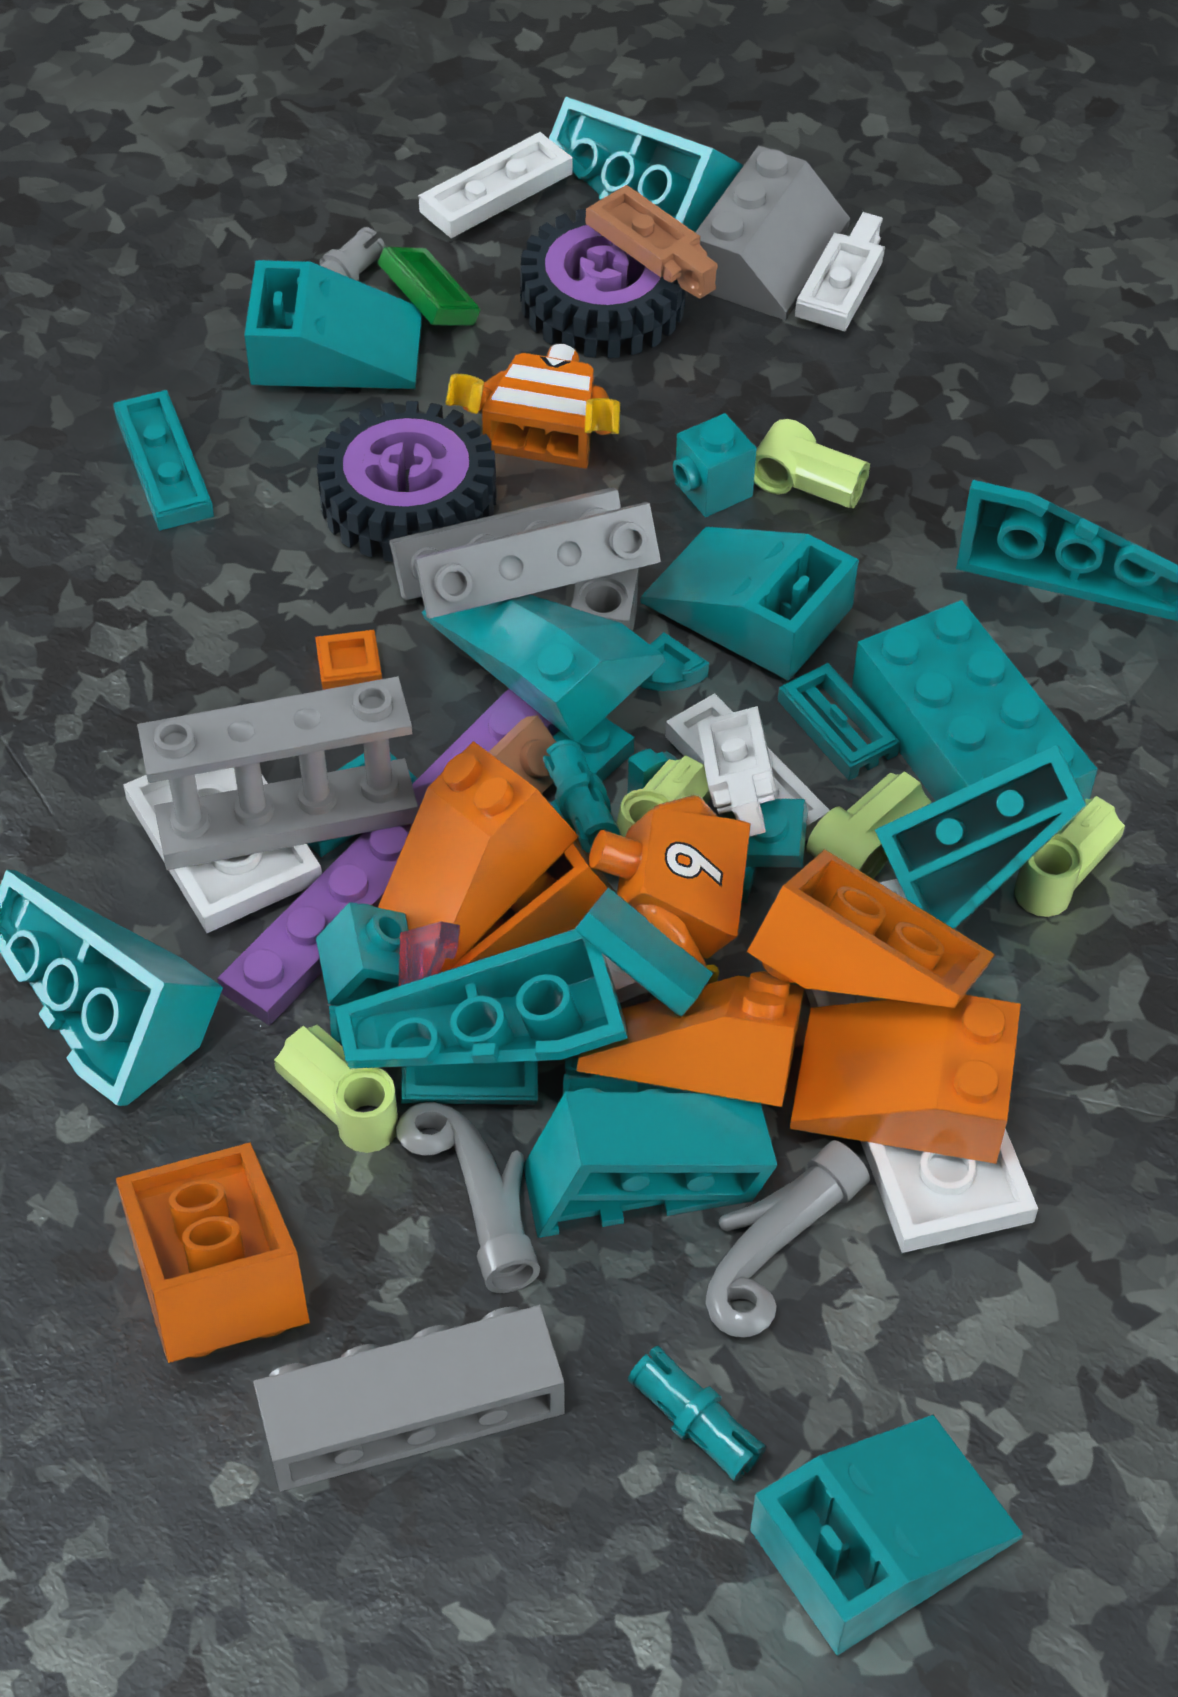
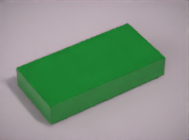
M383 248L378 265L432 325H475L481 309L426 248Z

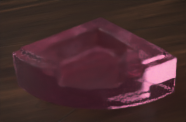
M440 921L401 932L399 986L438 974L445 958L453 959L456 955L460 925Z

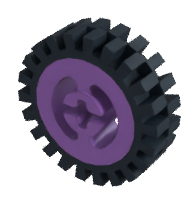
M586 209L576 210V222L574 223L565 213L556 217L555 228L546 222L539 227L538 237L535 235L530 236L527 240V250L523 249L521 255L520 302H522L524 317H529V326L535 333L543 329V340L549 344H554L562 337V344L571 346L573 349L577 347L578 343L584 344L585 357L596 358L597 347H607L608 358H619L620 345H626L631 355L642 352L643 340L653 348L661 343L662 333L669 337L675 331L676 322H680L683 317L686 291L681 289L677 279L673 282L664 280L663 276L659 277L585 224Z
M406 401V412L396 413L394 402L381 404L382 416L376 418L369 407L359 411L360 426L349 417L339 423L340 434L331 431L325 438L326 448L320 447L317 475L323 518L327 519L328 528L333 535L341 534V542L347 547L351 548L359 541L360 554L372 558L380 546L383 547L384 561L394 562L389 540L494 515L493 505H496L497 499L495 452L491 449V441L487 434L481 436L480 426L474 420L464 425V414L455 409L443 419V407L439 404L430 403L426 414L419 413L418 401ZM410 469L408 476L409 492H405L407 484L406 470Z

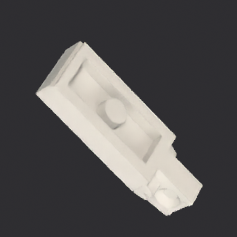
M863 212L850 236L834 232L797 298L795 317L846 331L883 261L885 246L879 245L881 239L879 231L883 217Z
M758 706L697 722L708 788L713 805L717 807L718 814L733 811L736 820L751 823L749 837L765 833L766 829L760 803L775 800L774 792L777 790Z

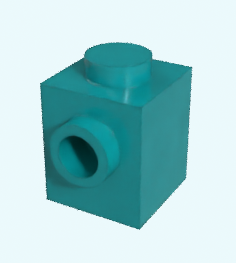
M726 413L677 433L676 460L673 461L672 465L675 483L706 518L753 497L757 448Z
M349 902L316 937L328 1004L340 1006L419 980L405 913L377 908L370 904Z

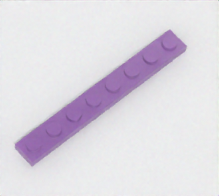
M508 688L412 784L418 810L427 788L443 772L446 764L453 757L462 753L473 741L489 752L522 719L535 715L540 717L552 736L559 729ZM412 824L363 833L217 978L218 984L223 987L221 994L270 1026L322 973L316 937L349 902L370 904L378 908Z

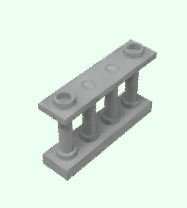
M612 487L389 540L401 597L405 600L423 597L426 616L429 619L661 562L650 503L644 502L621 508L618 490Z
M399 676L137 724L148 783L169 780L173 802L154 805L166 871L412 824L418 812V805L406 759L391 761L389 738L412 734V724ZM363 743L365 766L327 773L325 750ZM299 755L301 778L263 785L260 762ZM234 767L237 790L198 796L195 780L196 774Z

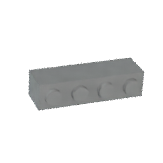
M540 1305L522 1310L518 1307H503L488 1313L481 1321L454 1328L445 1325L428 1327L417 1332L409 1340L383 1347L376 1344L356 1346L346 1351L340 1358L311 1366L304 1363L288 1364L274 1370L269 1377L253 1381L279 1492L565 1414L564 1380Z

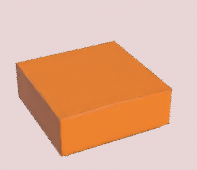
M375 630L315 637L322 690L382 679Z

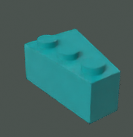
M1055 745L875 829V832L907 900L953 929H956L1087 806V803L1060 747Z
M584 1088L563 1094L526 1159L523 1171L537 1238L559 1235L558 1222L600 1215L602 1227L624 1224L622 1211L664 1204L666 1215L671 1216L752 1202L778 1165L761 1103L705 1093H667L661 1089H648L639 1093L603 1092L596 1088Z

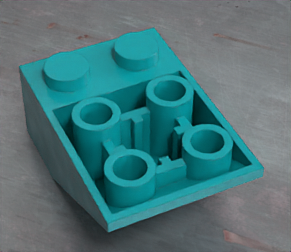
M255 260L244 334L251 385L416 389L422 313L410 302L310 261Z
M705 527L640 597V603L790 681L853 608L859 559L809 534Z
M934 1414L819 1455L755 1494L750 1531L836 1656L1023 1537L1022 1531Z

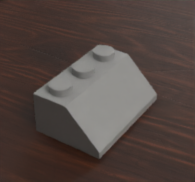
M758 145L695 233L701 236L700 246L707 252V257L718 264L715 280L716 289L710 292L709 295L782 320L787 319L796 306L798 296L834 232L844 234L850 223V217L806 160Z

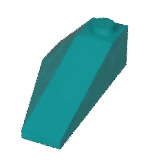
M565 97L549 137L552 142L572 157L573 173L578 178L586 181L599 195L598 198L600 200L628 185L694 232L697 231L744 166L708 146L569 97Z
M972 480L959 547L957 570L1178 621L1177 564L1034 493Z
M531 594L430 619L426 616L425 609L421 612L426 621L567 737L577 743L665 662L663 654L623 623Z
M6 869L0 885V953L18 982L29 983L44 1007L39 1012V1015L47 1028L59 1030L72 1050L67 1056V1060L76 1074L117 1106L129 1105L200 1047L223 987L172 952L16 870Z
M576 929L334 1007L345 1061L349 1069L562 1060L628 1038L625 1018L605 955L578 934Z

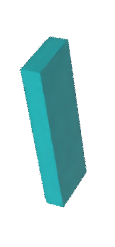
M163 390L113 403L116 420L158 530L161 531L214 517L211 498L168 391Z

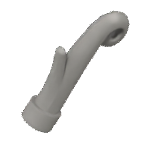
M424 1102L410 1107L399 1118L396 1125L397 1138L403 1147L414 1154L422 1156L436 1155L452 1146L455 1148L464 1176L480 1249L477 1252V1261L487 1289L495 1293H509L531 1284L538 1277L540 1266L531 1240L524 1233L521 1220L520 1185L525 1162L523 1153L518 1150L511 1153L501 1176L495 1159L480 1132L467 1117L452 1107L436 1102ZM435 1128L439 1132L429 1135L423 1134L420 1130Z
M835 1140L830 1141L808 1162V1169L794 1181L757 1203L720 1217L719 1226L725 1231L747 1226L751 1227L726 1254L717 1266L708 1284L705 1303L711 1321L719 1330L730 1336L745 1338L758 1335L768 1328L776 1313L777 1306L774 1297L765 1286L749 1278L806 1228L836 1204H846L870 1181V1175L864 1163L843 1143ZM737 1299H747L755 1303L756 1306L751 1311L741 1313L732 1309L730 1302Z

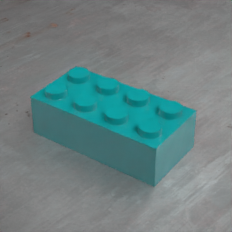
M962 600L858 641L852 689L900 741L899 753L935 801L1055 745L1060 747L1084 799H1090L1098 770L1097 767Z

